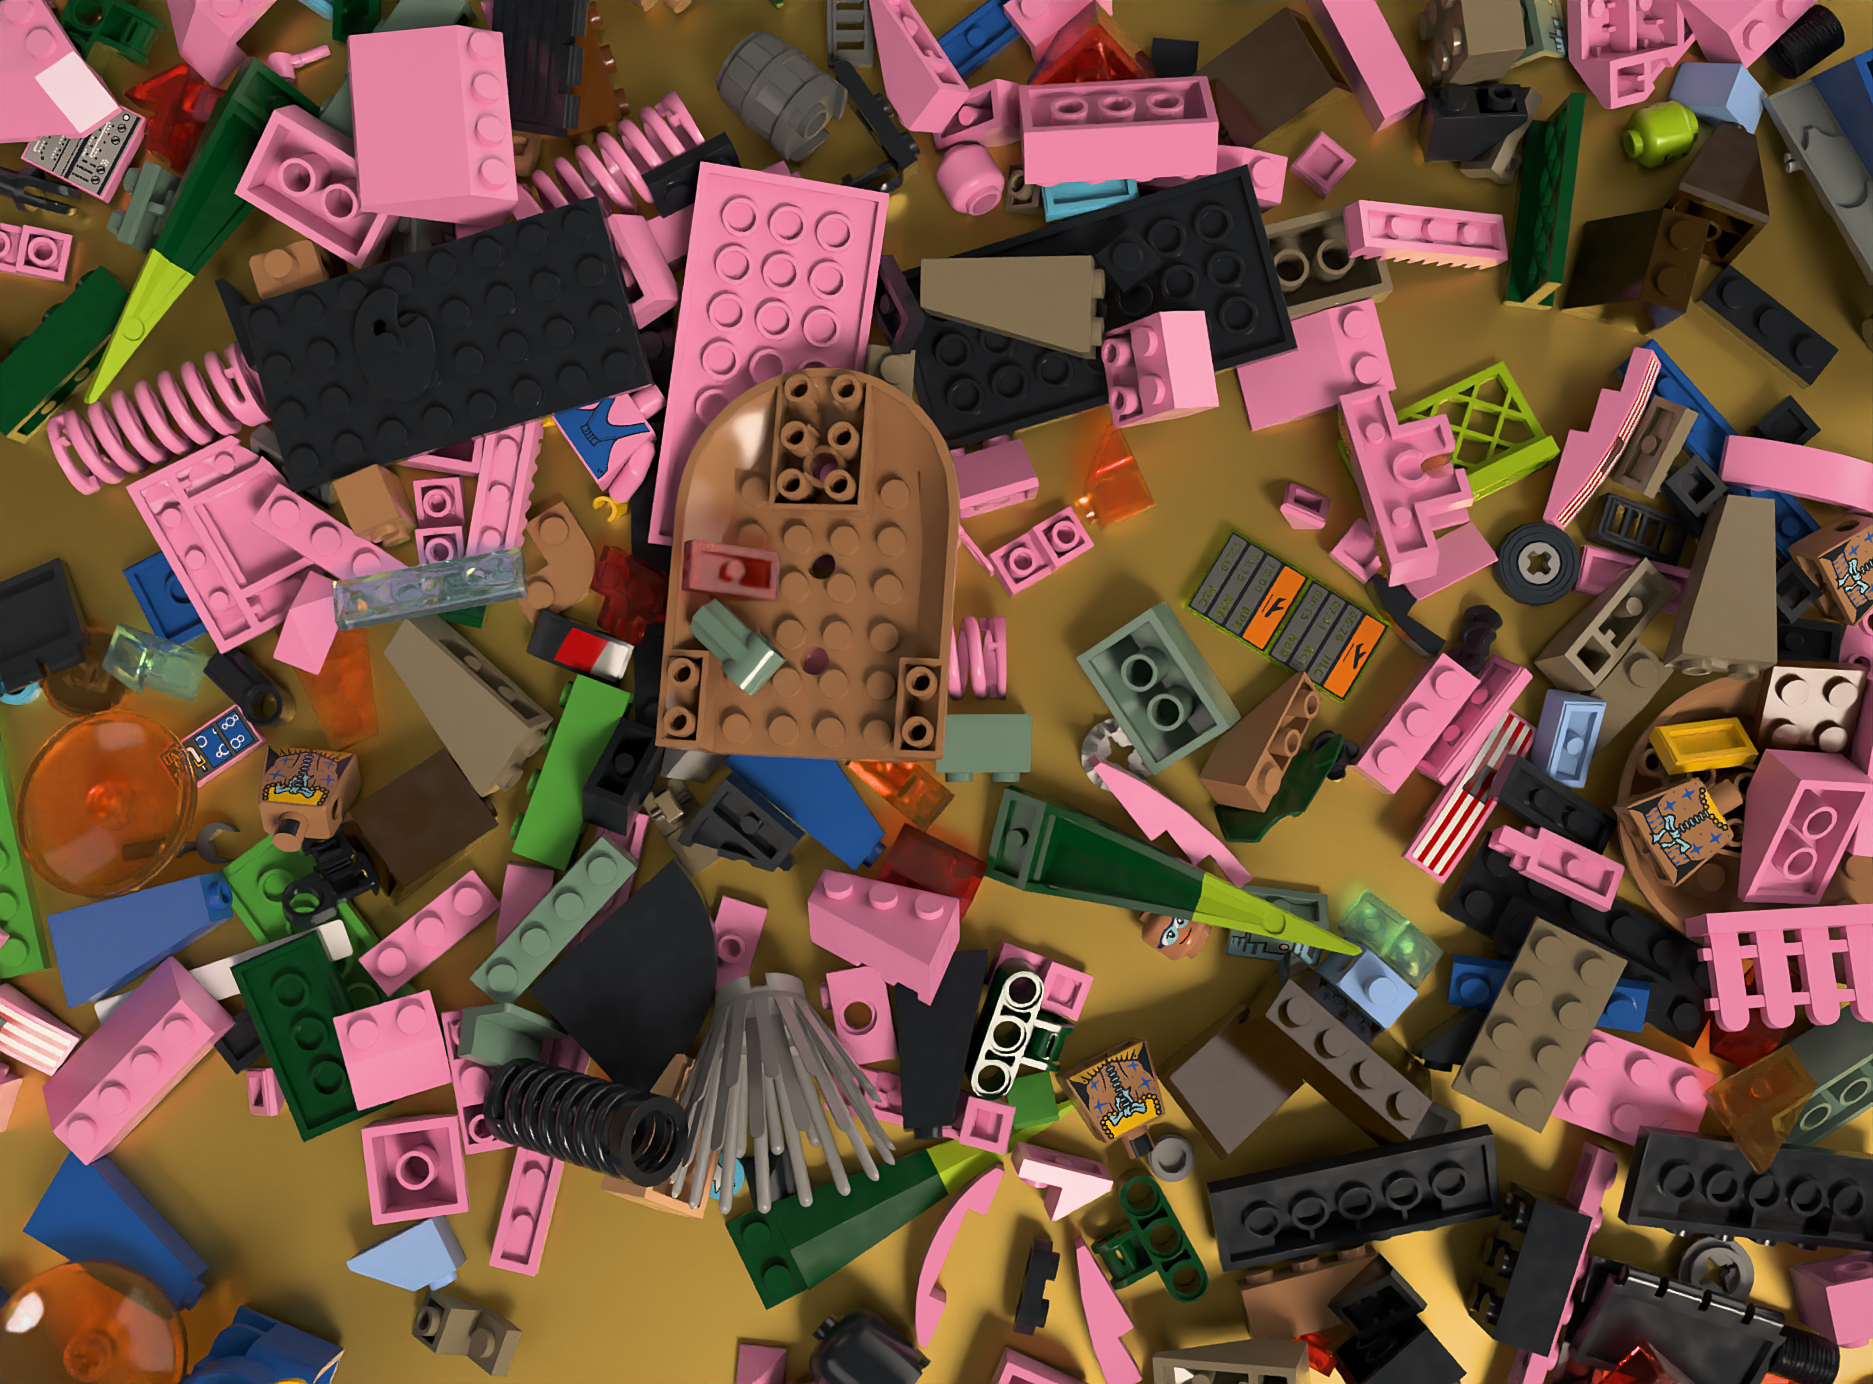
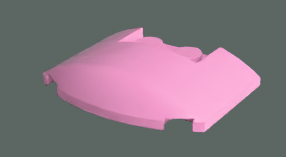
M231 435L126 486L128 493L221 654L285 622L288 611L309 571L322 576L324 572L321 567L252 524V520L278 483L291 491L292 489L286 479L268 460L238 445L241 441Z

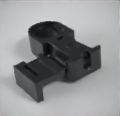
M342 823L331 838L316 839L304 837L301 850L305 857L312 855L317 865L313 867V873L291 882L285 888L282 894V910L285 919L290 924L296 927L307 928L337 915L336 906L371 889L375 896L379 894L380 879L363 852H356V863L353 861L352 858L355 857V853L342 832ZM309 893L318 899L319 904L315 910L309 913H299L293 910L290 902L298 894Z

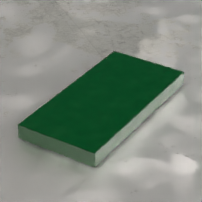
M320 929L230 967L303 1142L394 1103V1100L360 1111L357 1109L333 1022L334 1017L355 1012L356 1010Z

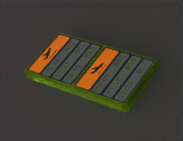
M1235 529L1230 530L1183 608L1289 674L1294 675L1299 670L1305 671L1319 692L1340 705H1345L1392 627L1387 621Z

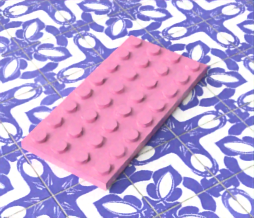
M700 162L648 543L672 546L678 488L690 453L710 422L739 395L772 377L807 368H842L864 373L889 193ZM831 462L826 464L820 472V480L824 481L830 471L838 469V463ZM831 555L821 556L815 561L813 567L835 570V559Z

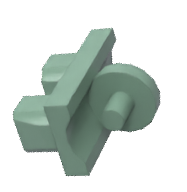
M145 161L143 168H128L123 185L125 192L131 194L132 198L127 211L118 208L112 212L107 229L117 235L116 240L148 255L182 178L148 161Z

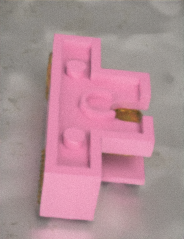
M1386 384L1339 396L1338 430L1341 433L1343 446L1352 466L1374 537L1375 550L1378 553L1377 556H1379V561L1383 568L1382 572L1385 575L1384 578L1387 579L1388 586L1392 587L1436 576L1440 552L1433 531L1469 522L1470 518L1466 507L1472 506L1474 499L1464 468L1454 470L1451 463L1453 456L1450 452L1455 449V439L1446 413L1398 425Z

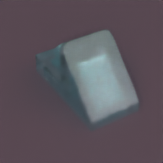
M118 623L102 668L136 693L142 694L146 686L193 702L205 674L203 670L211 655Z

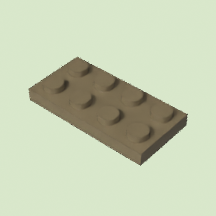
M1536 916L1451 1088L1542 1133L1628 961Z

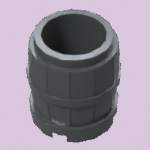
M762 31L753 32L746 36L733 48L721 66L716 81L717 90L720 92L722 102L741 119V123L772 144V148L787 161L790 158L794 162H799L820 147L830 135L824 127L832 116L836 120H840L848 101V90L830 74H824L802 51L793 48L773 33H764Z

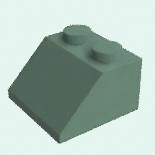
M946 714L944 756L942 760H936V773H945V782H973V773H992V782H1020V772H1030L1032 714Z

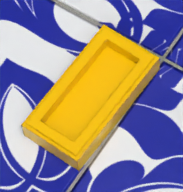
M1737 717L1654 727L1648 736L1668 775L1749 765L1759 755Z

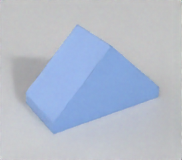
M1682 62L1678 67L1666 100L1674 99L1683 106H1689L1694 112L1696 119L1708 125L1717 127L1721 122H1735L1743 125L1747 132L1754 134L1764 108L1762 100L1767 98L1768 94L1743 64Z

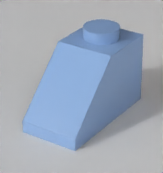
M442 1215L424 1218L359 1251L346 1263L350 1271L415 1292L428 1284L431 1290L435 1291L458 1278L455 1270L467 1259L446 1216Z

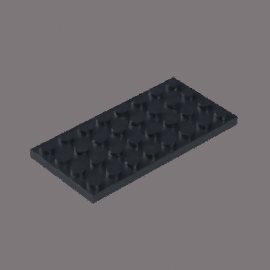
M1248 164L947 257L990 258L1091 255L1097 263V269H1104L1105 295L1104 298H1097L1096 317H1103L1104 333L1158 312L1204 311L1214 375L1298 351ZM1132 225L1162 261L1163 265L1128 295H1125L1097 261L1095 255ZM921 266L902 271V274L906 277L908 286L920 307ZM922 309L926 320L924 329L918 335L912 349L916 350L913 381L920 407L937 426L946 441L949 451L959 448L966 449L998 436H1010L1109 406V393L1101 355V346H1096V359H1084L933 316Z
M598 196L239 308L292 492H303L332 483L376 463L379 466L386 467L655 386L603 201ZM390 288L398 292L400 300L398 320L402 327L409 326L416 318L422 316L431 322L437 343L435 374L432 384L424 395L414 401L398 402L384 397L367 380L357 358L354 344L357 313L363 301L371 293L379 289ZM383 320L378 321L375 327L378 336L386 333V324Z

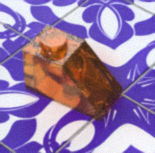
M1113 420L1107 423L1081 490L1084 497L1078 499L1086 521L1089 525L1096 522L1100 532L1145 513L1155 505L1122 429H1114Z
M847 761L845 763L847 767L886 801L925 832L955 797L953 793L915 762Z

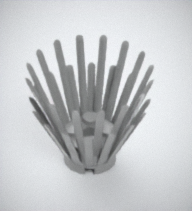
M765 973L766 985L753 987L750 986L749 975L739 977L723 984L713 993V1017L679 1101V1104L685 1110L694 1087L686 1112L689 1128L688 1142L684 1157L677 1170L672 1174L669 1183L674 1182L672 1189V1199H674L682 1191L688 1165L694 1159L704 1119L689 1197V1207L691 1209H695L701 1201L709 1153L711 1150L717 1151L723 1146L719 1210L722 1214L730 1212L733 1200L736 1158H742L746 1152L748 1100L750 1135L754 1140L757 1207L759 1212L765 1214L771 1209L767 1125L771 1151L773 1154L779 1155L784 1151L781 1116L800 1204L803 1207H809L813 1202V1196L799 1131H806L812 1146L822 1145L838 1192L843 1196L849 1195L851 1190L811 1075H814L837 1127L847 1134L867 1176L873 1181L879 1180L878 1170L823 1058L886 1163L895 1165V1160L889 1149H896L874 1116L871 1106L854 1082V1076L873 1101L882 1103L880 1096L875 1091V1087L813 1006L807 1001L803 981L793 975Z

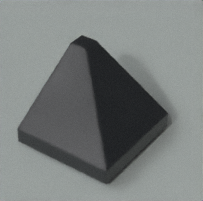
M787 1144L784 1145V1151L779 1155L773 1154L771 1149L768 1150L771 1203L797 1192ZM752 1155L743 1158L742 1163L754 1209H757L755 1157Z

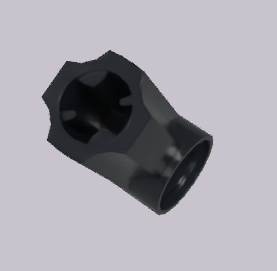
M238 646L224 654H221L218 650L207 661L203 672L241 708L242 714L248 722L257 726L276 728L284 726L292 720L297 707L292 693L284 687L277 685ZM271 693L277 701V710L273 716L266 718L261 712V701Z

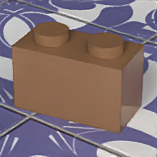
M377 463L332 482L355 536L376 545L383 544L384 548H389L411 538L409 532L419 527L418 519L400 477L379 466Z

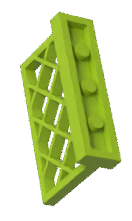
M1503 361L1395 413L1399 425L1405 421L1413 422L1436 415L1438 406L1447 401L1467 406L1461 427L1450 424L1453 435L1458 436L1450 460L1453 468H1464L1474 497L1473 502L1550 466L1560 452L1552 435L1546 437ZM1497 377L1506 393L1502 407L1476 399L1480 385ZM1473 389V390H1472V393H1471V397H1468V396H1465V395H1461V394H1463V393H1465V392H1467V391ZM1510 401L1516 411L1508 409ZM1473 408L1499 416L1493 437L1466 429ZM1432 409L1429 417L1420 415ZM1505 418L1523 423L1531 437L1519 444L1498 439ZM1342 438L1336 442V447L1356 482ZM1463 438L1489 446L1484 461L1475 465L1457 459ZM1495 448L1505 450L1493 456Z

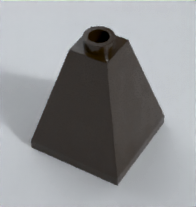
M1721 122L1656 208H1667L1711 220L1701 259L1721 267L1731 264L1768 224L1770 217L1756 135L1747 132L1743 125L1735 122Z

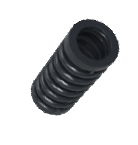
M527 1057L516 1058L504 1064L494 1074L484 1096L483 1115L485 1124L491 1135L499 1141L553 1157L557 1160L573 1163L576 1166L591 1169L592 1171L626 1180L629 1183L646 1188L661 1184L677 1170L684 1157L688 1142L689 1128L687 1116L682 1106L674 1099L648 1091L643 1092L640 1089L630 1086L626 1087L616 1082H608L607 1080L594 1076L591 1077L580 1072H573L572 1070L556 1067L545 1062L540 1063ZM670 1140H671V1144H670L669 1150H668V1152L666 1153V1150H667L668 1145H669Z

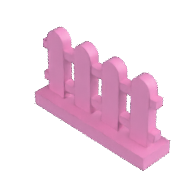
M1873 904L1711 913L1684 919L1687 938L1704 937L1705 948L1697 949L1699 962L1707 961L1712 998L1704 999L1705 1011H1714L1716 1023L1722 1030L1727 1032L1743 1030L1749 1023L1748 1008H1760L1761 1019L1770 1028L1788 1027L1795 1018L1794 1005H1805L1806 1015L1813 1024L1829 1025L1835 1023L1840 1016L1839 1002H1850L1851 1012L1857 1020L1873 1022ZM1828 929H1838L1840 940H1830ZM1794 931L1795 943H1785L1783 932ZM1749 934L1750 945L1739 946L1738 935ZM1842 952L1847 989L1837 990L1832 953ZM1797 955L1803 992L1792 993L1787 956ZM1752 958L1758 995L1746 996L1741 959Z

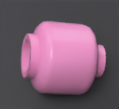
M959 144L950 148L944 154L943 161L937 169L936 180L956 212L970 213L973 216L982 215L993 209L1001 199L1005 179L988 150L984 146L976 144Z

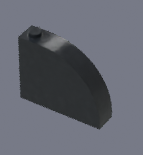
M675 857L529 989L613 1082L626 1087H634L643 1092H650L676 1054L684 1055L693 1043L705 1021L717 984L719 955L716 928L710 908L695 879Z

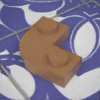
M563 500L529 521L525 527L548 565L509 589L533 627L536 625L542 608L563 614L581 602L588 595V590L592 585L596 572L597 555L594 546L567 503Z

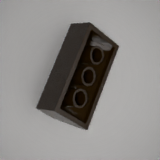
M1292 951L1286 952L1239 1025L1380 1146L1410 1140L1433 1102L1430 1070L1425 1068L1423 1064Z

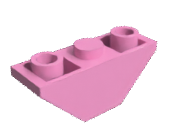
M464 1009L441 1013L466 1155L513 1147L514 1145L499 1141L491 1135L483 1115L484 1096L489 1082L498 1070L457 1056Z

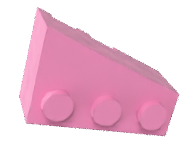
M824 869L808 899L810 941L856 966H859L861 963L881 972V980L892 986L899 982L918 993V1000L929 1006L931 1005L960 939L959 898Z

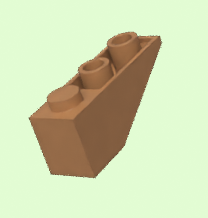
M1299 670L1218 740L1199 776L1201 782L1218 804L1265 813L1273 795L1279 790L1281 779L1293 756L1297 754L1301 740L1312 719L1317 715L1323 699L1305 671Z

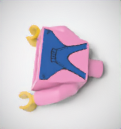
M656 384L655 386L641 389L632 396L625 394L548 417L542 421L543 427L557 425L602 492L609 487L607 493L593 501L595 509L602 507L606 502L610 503L612 514L607 518V522H612L626 513L628 501L642 484L656 453L654 444L657 441V437L647 419L667 405V400Z

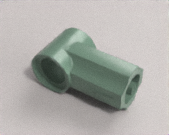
M716 598L707 605H703L692 617V622L688 629L723 663L721 669L751 696H754L786 661V658L776 647L758 632H752L726 605Z

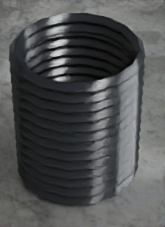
M1814 5L1765 51L1767 60L1780 76L1789 80H1795L1844 45L1845 31L1843 25L1832 10L1823 5Z
M1784 1324L1782 1330L1787 1339L1780 1345V1350L1767 1373L1801 1384H1833L1840 1368L1841 1355L1839 1346L1821 1335Z

